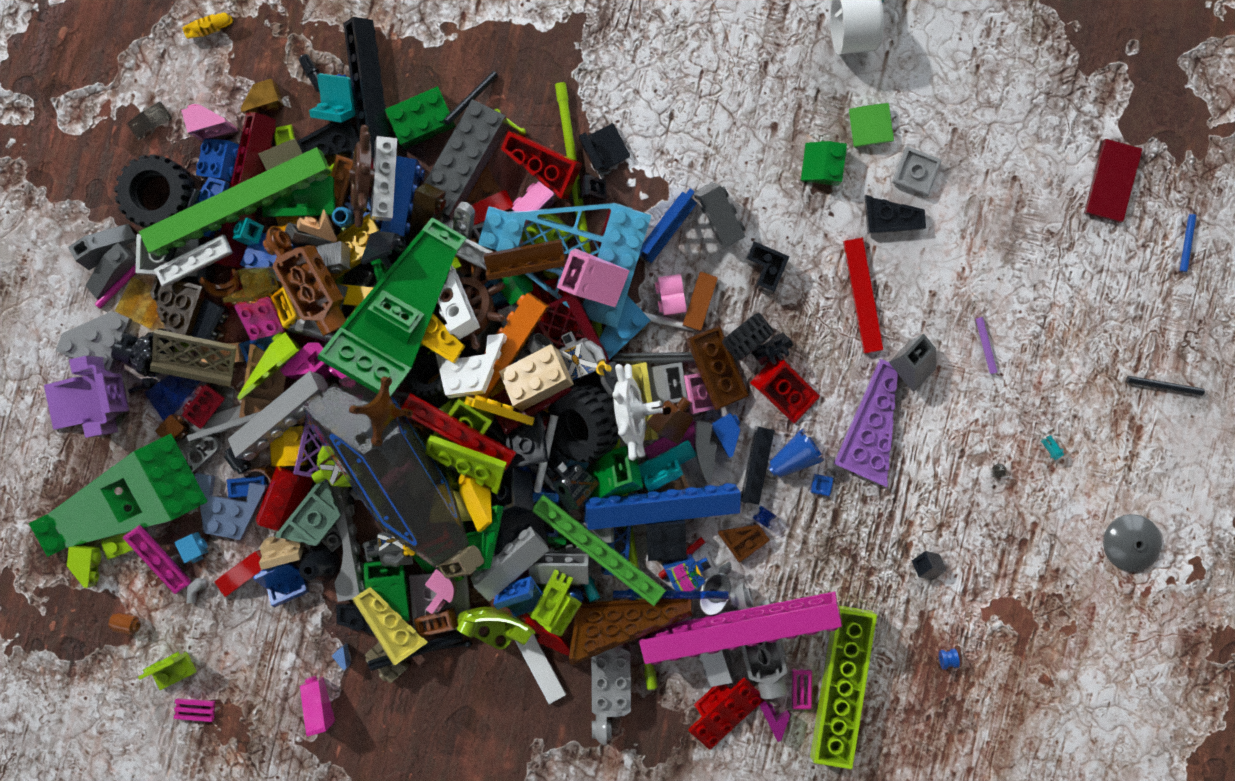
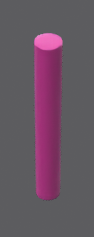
M136 264L95 303L99 309L136 274Z

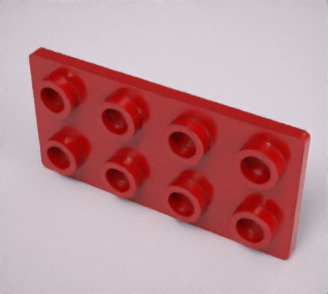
M745 677L732 689L727 684L713 686L694 704L702 717L688 731L711 750L765 699L761 698L760 691Z

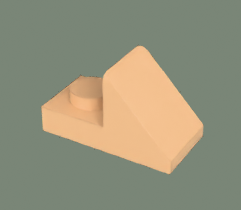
M323 209L318 222L310 216H299L297 220L299 231L332 242L337 241L336 231L325 209Z

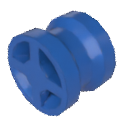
M951 649L950 651L939 650V662L943 670L948 669V667L959 668L960 661L956 649Z

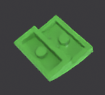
M889 103L849 109L853 145L855 148L894 141Z

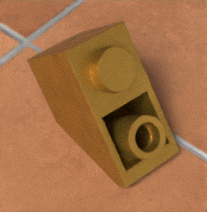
M271 78L253 84L240 108L241 112L245 115L252 112L260 114L264 111H276L280 106H283L277 83Z

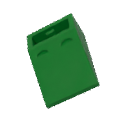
M627 446L608 452L586 469L600 483L589 496V499L593 497L608 498L612 495L622 496L643 488L637 457L634 461L629 459Z
M381 561L364 563L365 589L371 587L404 621H410L406 565H400L399 567L382 566Z

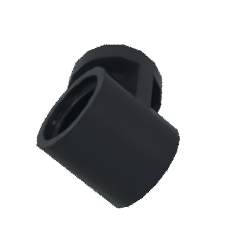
M122 332L121 337L124 338V341H118L111 351V358L131 366V349L140 337Z

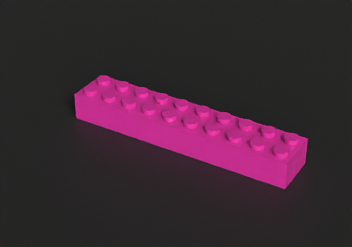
M834 591L676 622L642 636L639 643L645 664L657 665L664 660L677 661L685 656L694 658L706 652L715 654L722 649L735 650L739 646L747 645L752 647L764 641L773 643L780 638L794 639L801 634L815 635L818 631L822 630L835 631L838 627H842L841 613L836 592Z

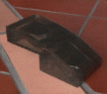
M160 101L131 119L127 126L135 137L140 140L154 133L155 128L171 121L172 116Z

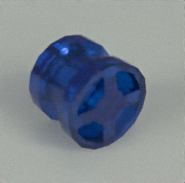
M760 505L759 512L752 518L766 528H769L771 520L775 519L776 515Z

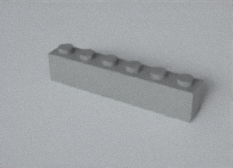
M309 371L229 437L228 441L235 458L248 461L255 458L260 451L267 448L283 432L295 425L299 419L306 415V412L310 413L316 405L323 402L331 394L324 376Z

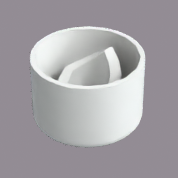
M831 0L830 28L836 54L869 52L879 48L884 31L882 0Z

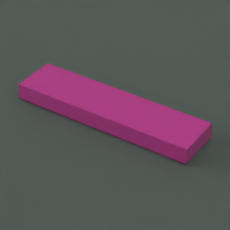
M141 525L124 535L123 539L174 594L191 583L189 577Z

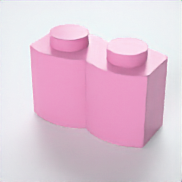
M681 274L658 277V282H655L656 294L660 293L661 301H658L659 313L663 312V317L686 313Z

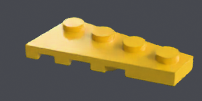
M433 313L421 343L452 363H456L465 345L454 334L451 335L445 325Z

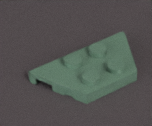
M327 479L312 488L275 537L318 546L342 516V512Z

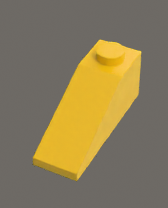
M460 474L458 479L460 495L477 531L482 532L492 523L490 487L485 484L483 486L475 482L476 479L468 474L465 476Z

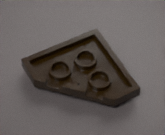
M156 275L150 294L157 304L158 308L156 310L161 322H164L166 331L191 336L206 289L203 286L183 281H177L167 287H162Z

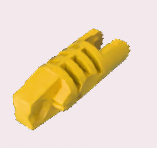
M225 12L216 15L211 14L187 24L182 29L187 39L199 38L221 31V28L230 26L234 20L232 16Z

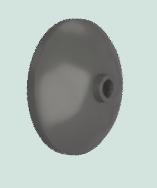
M1127 514L1116 518L1107 527L1103 537V547L1107 558L1113 565L1125 571L1138 572L1149 568L1158 559L1162 548V539L1158 528L1151 520L1140 515ZM1139 541L1140 547L1137 548L1136 543Z

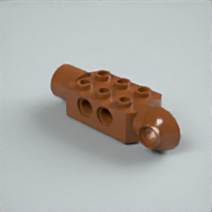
M277 226L270 227L263 245L269 254H276L277 258L272 267L302 320H314L323 337L337 331L346 321L339 308L344 298L316 247L307 245L293 249L291 240L286 232Z

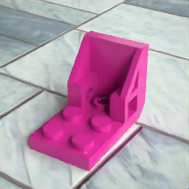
M307 343L280 369L285 376L297 381L306 373L312 371L322 374L324 379H329L332 375L335 377L339 376L343 380L341 384L348 391L352 390L355 394L358 392L364 395L366 390H370L331 366L325 368L327 364L318 359L319 353L325 347L320 343Z

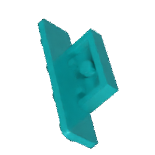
M689 440L639 465L642 484L645 483L649 492L657 490L664 484L677 480L680 476L684 475L681 464L697 456Z

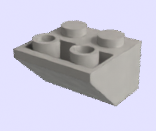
M682 362L647 368L652 402L661 401L663 405L667 400L676 403L683 396L687 398Z

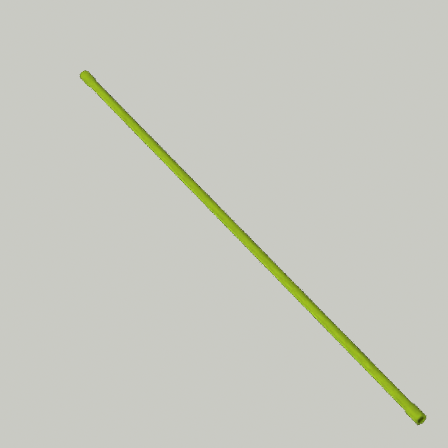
M565 82L555 84L559 103L566 155L577 161L568 105L567 86ZM579 174L572 188L574 207L584 206L583 199H578L577 194ZM582 211L577 228L588 232L585 211ZM579 236L581 242L589 239L583 236ZM587 242L583 247L590 254V243ZM592 320V325L600 338L603 333L602 323ZM619 439L616 447H614L612 451L621 448ZM631 525L628 561L639 568L633 525ZM633 590L634 600L644 599ZM644 662L646 687L648 690L658 688L654 665H651V663L645 664Z

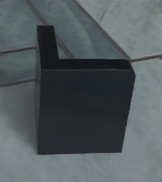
M925 551L911 560L920 578L933 580L947 571L940 554Z

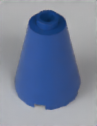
M804 429L799 430L771 459L769 469L774 476L783 477L824 461V458L819 457L822 455L811 437L807 438L805 435L807 432Z

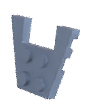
M196 473L195 478L208 501L200 506L204 533L238 540L244 539L254 519L253 516L257 507H260L261 499L264 493L267 492L269 485L249 483L247 502L213 496L215 476Z

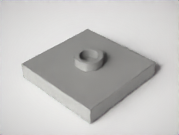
M906 146L891 183L927 197L942 160Z

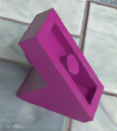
M764 700L759 706L777 742L782 741L790 714L786 710L776 715L772 704L768 705L766 700Z

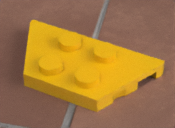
M475 395V398L466 396L464 402L466 405L533 425V417L513 411L514 407L478 395Z

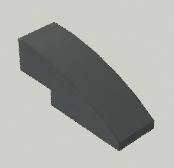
M695 420L694 447L697 454L696 458L707 483H711L717 450L716 443L710 441L713 425L710 422Z

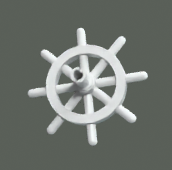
M618 364L615 366L618 381L612 393L618 434L628 445L629 459L634 461L637 455L640 458L645 456L643 441L645 430L647 429L645 424L646 415L663 413V408L654 409V407L662 406L661 401L643 403L642 391L632 378V366L626 364L623 369V366Z

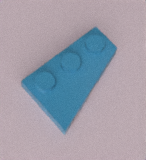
M628 295L617 328L607 325L599 338L609 359L651 321Z

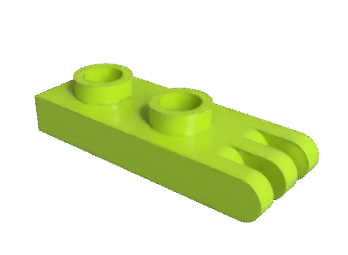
M556 569L553 571L530 616L546 626L550 625L573 580L572 577L568 576L564 583L563 581L566 577L564 573H561L559 578L556 579L559 571Z

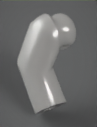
M196 578L188 585L186 603H196L197 592L207 587L206 579Z

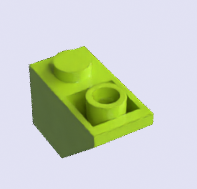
M85 545L69 547L67 567L84 588L95 586L99 580L98 565L102 557L100 547Z

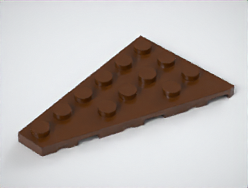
M692 596L660 598L655 606L645 599L582 602L575 616L569 654L570 665L691 617Z

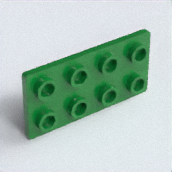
M328 176L321 181L315 180L309 183L310 186L305 189L298 188L292 191L290 196L285 198L279 197L274 200L273 204L262 206L263 217L321 216L323 209H325L327 215H332L335 210L334 177Z

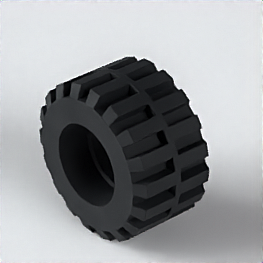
M760 312L755 313L726 336L722 344L733 358L739 361L772 336L774 330Z
M430 352V354L424 353L421 358L418 356L406 377L407 386L413 394L432 406L433 404L437 406L441 402L446 403L448 401V397L444 392L441 375L439 374L440 371L435 352ZM439 374L434 382L427 384L432 376Z

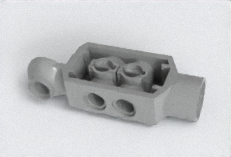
M744 582L739 584L734 592H730L733 609L742 610L753 606L750 588H746ZM782 638L773 643L764 641L752 647L747 645L741 646L749 679L758 682L761 698L773 699L785 695L787 687L784 675L788 672V663Z
M624 644L591 657L592 713L596 714V721H592V739H597L599 743L607 746V739H611V720H607V717L625 716L631 712L630 649L625 647Z

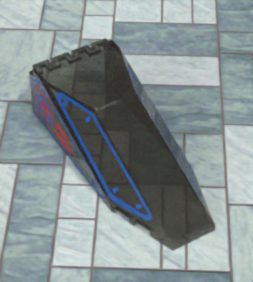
M346 376L339 380L340 388L334 383L322 390L323 398L317 393L305 400L306 403L302 407L308 426L385 533L392 535L399 540V543L406 545L417 556L434 568L469 546L452 486L436 460L425 454L426 444L410 418L399 416L392 420L383 430L381 435L382 445L378 447L371 443L373 427L369 418L364 414L355 415L349 412L351 405L358 407L367 405L375 399L377 393ZM394 394L391 400L397 408L401 409L402 406Z

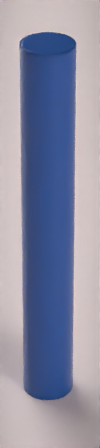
M1195 214L1188 215L1179 270L1181 272H1188L1197 217Z

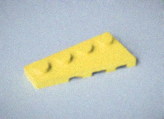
M371 587L352 598L393 665L398 664L428 643Z

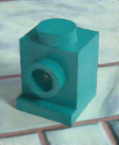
M249 218L240 220L234 227L233 239L245 245L258 244L264 226Z

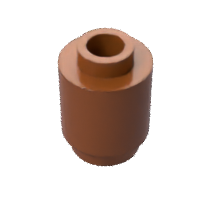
M124 613L113 614L108 623L109 629H112L113 632L134 635L141 626L138 616Z

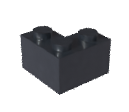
M754 241L744 260L745 263L761 269L754 287L773 294L790 256Z

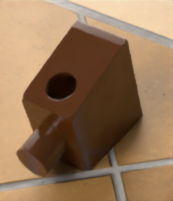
M684 396L677 405L667 400L660 407L663 408V413L653 414L646 423L657 434L679 444L693 421V417L687 412L692 402Z

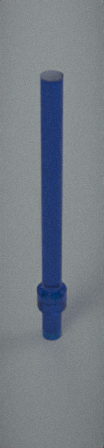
M632 589L613 590V598H628V600L643 598ZM666 591L660 599H729V591Z

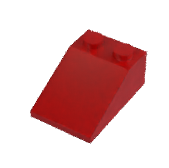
M776 358L777 363L773 365L769 361L750 384L795 424L817 401L820 395L786 361H779Z

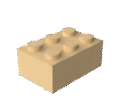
M552 344L499 371L513 407L520 411L574 385L560 351Z

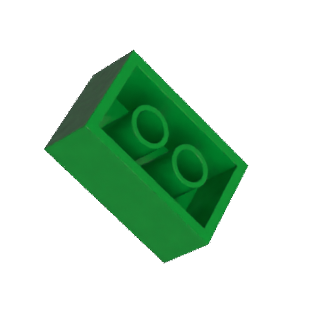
M438 86L385 109L398 141L404 150L456 127L454 121L449 125H446L443 121L450 111Z

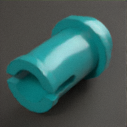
M1052 435L1046 437L1048 441L1045 438L1040 441L1050 453V458L1057 460L1064 455V449L1058 446Z
M591 576L589 577L588 584H581V587H584L589 602L601 598L594 584L595 579H592Z

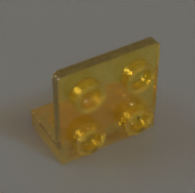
M252 267L238 270L243 289L224 297L223 302H232L234 305L246 301L247 304L258 302V298L271 296V292L279 289L273 267Z

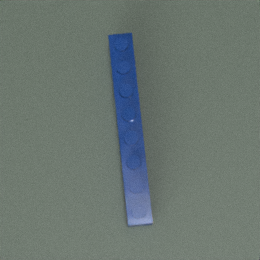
M726 483L721 486L707 485L702 488L688 487L683 490L650 491L646 494L631 493L627 496L593 497L584 502L585 523L588 530L738 514L740 513L741 492L736 484Z

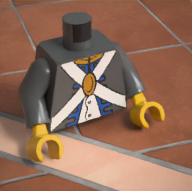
M404 510L400 512L405 523H407L408 519L413 518ZM398 520L393 526L402 535L408 532L401 520ZM389 529L377 535V545L366 547L368 558L379 556L382 566L399 567L400 565L413 564L412 556L416 553L415 548L417 545H412Z

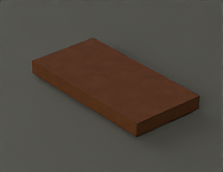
M720 326L686 339L715 410L749 396L733 356L722 344L725 337Z

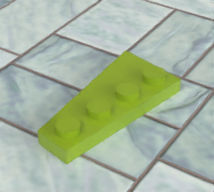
M430 435L427 442L426 455L447 467L452 465L458 470V473L463 476L468 474L476 479L475 482L481 486L485 484L492 488L491 491L493 493H498L507 462Z

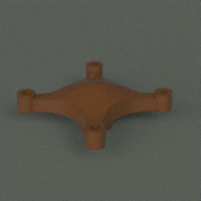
M385 376L381 378L379 393L373 401L360 407L351 405L349 408L350 413L355 415L364 414L369 418L373 427L371 443L378 447L382 445L381 435L383 430L392 420L399 416L410 418L413 415L412 410L407 408L399 409L394 405L389 394V386L392 384V379Z

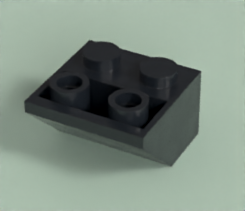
M205 298L191 336L216 341L221 333L218 330L220 325L225 324L230 315L227 313L229 309Z

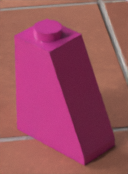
M312 676L306 678L305 682L300 686L307 737L326 732L335 722L324 678Z

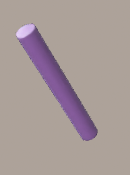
M983 317L976 318L990 374L997 373Z

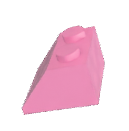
M192 104L187 106V109L181 110L187 132L200 141L238 131L237 127L225 118L202 105Z
M538 181L536 184L532 183L527 188V194L523 198L520 196L514 201L512 210L530 211L550 208L555 203L556 198L550 189ZM526 220V223H525V224L527 225L528 223H530V222H532V221Z

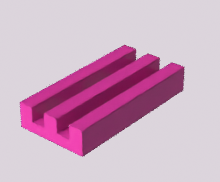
M792 669V709H812L811 669ZM797 675H800L799 705H797ZM804 675H807V705H804Z
M177 698L175 699L176 707H174L175 715L173 719L212 722L214 721L216 701ZM181 704L210 706V709L181 707ZM181 712L210 714V716L181 714Z

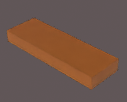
M699 272L682 326L701 332L718 277Z

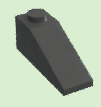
M116 243L103 255L85 286L99 300L136 264V255L129 247Z

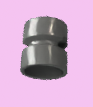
M536 333L521 349L518 358L521 360L550 344L553 345V343L545 335Z

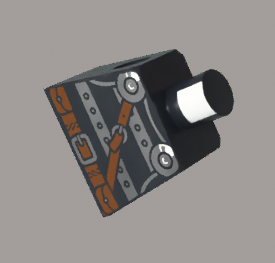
M561 461L553 468L559 475L553 483V488L568 511L580 508L600 484L579 464L567 468Z

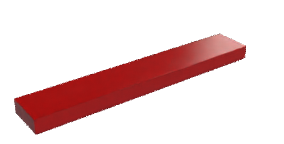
M863 237L843 241L863 354L884 350Z
M411 393L401 408L412 410L413 415L410 418L458 445L507 462L505 471L516 455V452Z

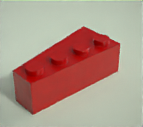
M508 131L501 150L519 165H522L531 175L539 179L548 189L556 193L559 198L568 199L582 163L520 134Z

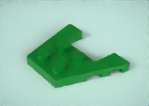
M496 505L491 507L492 523L482 532L466 533V521L450 522V525L454 526L455 532L452 533L453 540H456L458 549L474 545L481 552L484 563L473 572L491 568L503 506Z

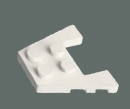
M504 333L488 335L485 355L458 358L456 363H452L436 353L445 395L448 398L485 394L494 373V364L496 359L500 358L502 353L500 349L502 344L506 343L507 336Z

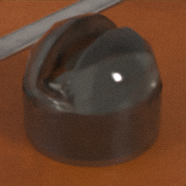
M996 464L992 467V478L1008 476L1007 468L1003 464Z

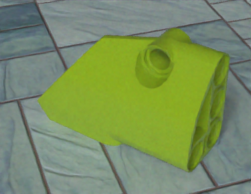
M494 607L469 609L461 612L457 617V630L471 638L474 636L499 650L505 649L512 639L525 645L530 636L535 634V631L529 625L521 622L511 612L503 609L497 610ZM482 626H487V633L480 635L479 629ZM503 635L504 641L501 644H496L495 639L497 636Z

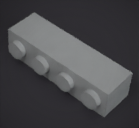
M530 526L527 530H523L512 543H508L499 554L493 556L490 569L474 572L471 577L474 588L488 601H491L548 552V546Z

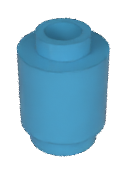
M338 207L332 213V220L337 226L348 228L355 223L353 212L345 207Z

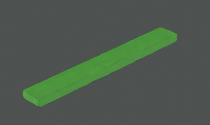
M544 494L533 506L532 512L653 606L656 605L666 592L662 586Z

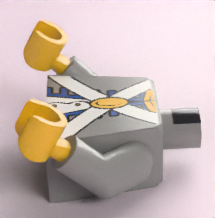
M572 332L561 336L565 346L559 351L572 380L595 370L603 376L604 368L608 372L611 371V366L605 364L606 358L600 346L592 341H588L587 338L576 341Z

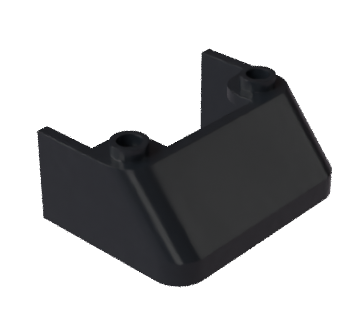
M384 231L371 233L361 263L364 265L380 258L386 269L389 270L407 248L405 239L398 233Z

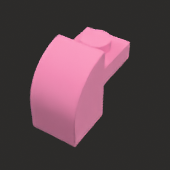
M438 567L425 584L437 593L426 609L431 614L435 610L439 612L446 603L443 599L450 603L456 594L454 578H445Z

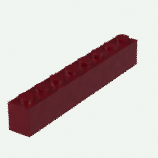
M256 112L246 113L230 188L266 171L258 153L272 148L271 142L276 131V119ZM256 212L241 215L235 222L222 224L220 236H226L233 253L214 263L244 269L240 262L247 245L233 239V230L238 221L245 220V218L256 222Z

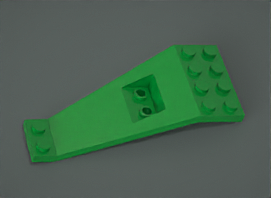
M431 218L319 353L318 359L377 394L381 387V378L383 376L391 378L392 384L389 386V394L392 397L410 373L455 255L464 245L466 237L436 219Z
M168 434L133 451L54 510L28 524L46 556L49 557L67 547L129 532L139 525L145 528L171 521L208 501L172 434ZM115 488H122V493L120 495L115 494ZM130 504L132 506L131 511H124V506Z

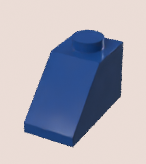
M728 413L711 424L713 425L712 430L726 455L731 458L734 455L740 433L738 426L741 423L736 415L732 416L731 413Z

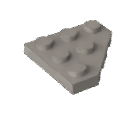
M111 311L62 333L55 351L72 358L82 356L103 357L105 370L112 372L116 360L111 358V351L118 341H124V338L121 337L122 332H128L132 318Z

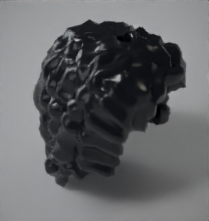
M159 328L158 330L166 331V328ZM148 332L145 336L137 339L133 345L130 361L138 374L153 378L161 373L150 371L154 332ZM159 337L164 344L170 342L166 338ZM163 350L160 351V352H158V353H162V354H167V353L164 352Z

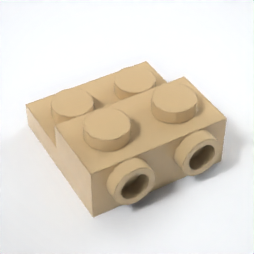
M275 536L266 538L260 547L262 557L259 565L261 570L300 560L305 543L276 538Z

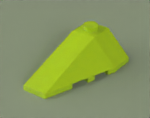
M279 332L272 338L274 342L269 345L237 396L239 400H242L302 349L288 332Z

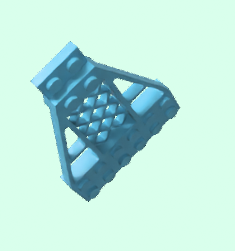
M617 203L511 212L489 206L478 245L501 251L521 247L528 242H531L533 245L535 244L533 240L541 235L548 242L549 240L545 233L554 228L566 249L564 251L565 254H570L571 250L581 247L582 251L586 252L583 245L593 240L597 250L590 253L591 255L598 253V258L630 270L616 307L586 298L583 303V307L590 320L617 328L651 215ZM611 209L603 236L577 228L582 211ZM578 211L573 227L537 217L539 214ZM526 220L532 221V222L528 223L527 225H525ZM536 223L541 233L531 238L526 228ZM540 224L549 226L550 228L543 231ZM524 230L528 237V240L520 244ZM559 230L569 232V234L562 237ZM574 234L578 244L569 249L564 239ZM577 235L583 236V237H586V238H589V239H587V240L581 242ZM596 241L602 242L600 247ZM564 267L547 269L546 271L558 274L559 283ZM532 272L526 273L529 278L556 299L562 298L558 293L559 288L556 287V290H553ZM567 301L563 302L570 309Z

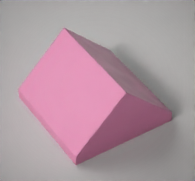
M700 373L685 375L687 399L692 402L688 408L689 414L714 410L715 408Z

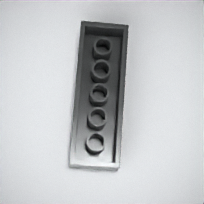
M473 99L424 182L446 191V205L442 215L452 221L454 220L455 209L461 202H466L509 126L505 115Z

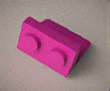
M249 295L241 299L234 306L250 340L276 335L285 330L269 297L253 300L252 296Z

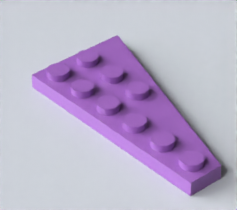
M879 359L833 464L887 487L898 373L889 362Z

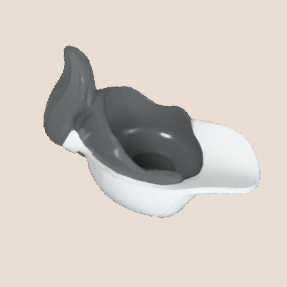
M731 562L721 565L719 572L705 579V583L702 585L700 606L706 615L718 614L730 597L731 583L727 574L731 572Z

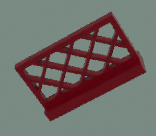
M568 293V295L548 304L550 307L547 312L553 313L551 321L547 323L540 320L538 324L543 334L552 343H557V349L559 345L565 346L564 342H561L563 333L572 332L575 335V339L577 336L587 338L588 341H592L600 346L606 358L605 364L610 363L609 357L578 296ZM567 301L570 307L567 315L557 312L558 305ZM555 314L566 318L563 328L552 324ZM568 319L577 321L578 328L576 332L565 329ZM551 327L562 331L559 341L550 338L549 331Z

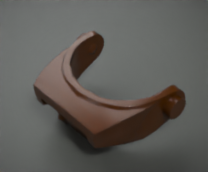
M232 269L234 278L223 284L210 283L204 277H201L200 284L213 296L221 298L234 296L239 291V272Z
M270 463L247 470L244 472V477L246 478L257 471L263 473L270 483L275 469Z

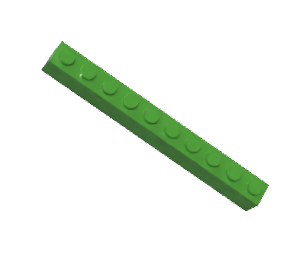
M316 147L139 231V234L148 253L163 256L171 248L182 247L186 245V241L199 239L204 236L203 233L208 231H216L222 227V224L235 222L241 215L252 214L257 211L256 208L271 205L279 197H288L292 194V191L298 188L305 189L310 186L309 183L315 180H324L332 172L323 152Z

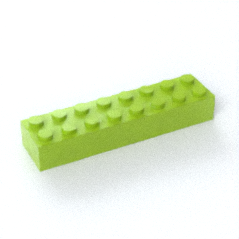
M839 605L842 627L831 631L829 635L810 757L813 763L852 769L877 614L870 610Z

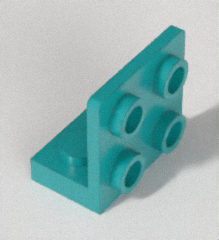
M317 74L321 103L309 110L310 118L343 122L356 116L351 79L330 74Z

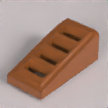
M454 608L413 619L417 633L421 637L454 630L458 626ZM438 617H440V619H441V623H442V626H441V627H440V623H439ZM430 619H432V621H433L434 629L432 628V624H431ZM422 621H425L427 631H425Z

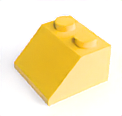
M304 426L290 427L280 437L270 443L271 466H295ZM307 459L301 465H307Z

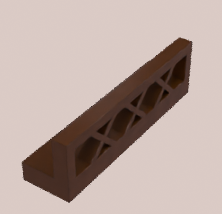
M561 239L486 253L483 256L487 269V281L565 266V253Z

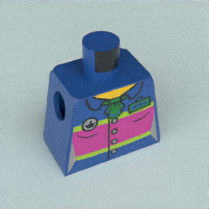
M691 554L687 555V559L669 560L662 563L678 597H686L704 584L705 580L701 573L711 568L706 557L695 562Z

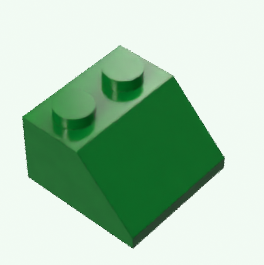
M832 141L805 143L800 181L838 186L843 179L847 143Z

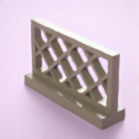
M155 329L153 333V353L150 371L230 387L235 373L236 345ZM159 337L166 338L170 342L164 344ZM180 342H186L190 346L184 348ZM174 345L179 351L174 353L169 347ZM200 346H206V347H208L210 350L207 351V352H204V351L200 348ZM163 350V351L166 352L167 354H162V353H158V352H160V351ZM195 350L199 355L194 357L189 351ZM220 351H231V354L224 356ZM184 354L187 358H182V357H178V356H181V355ZM215 354L220 359L214 361L210 355ZM204 358L207 362H202L199 360ZM224 362L227 366H222L219 364Z

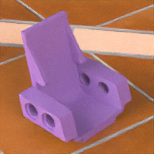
M82 356L69 359L71 373L83 377H73L44 385L53 430L82 424L85 438L117 433L118 428L115 417L119 416L121 412L129 411L122 374L105 370L103 357Z

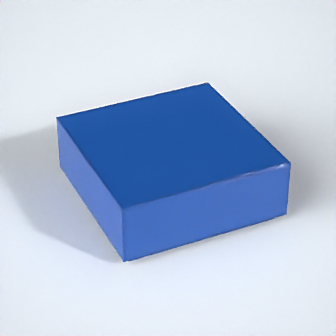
M814 474L810 492L830 496L834 478Z

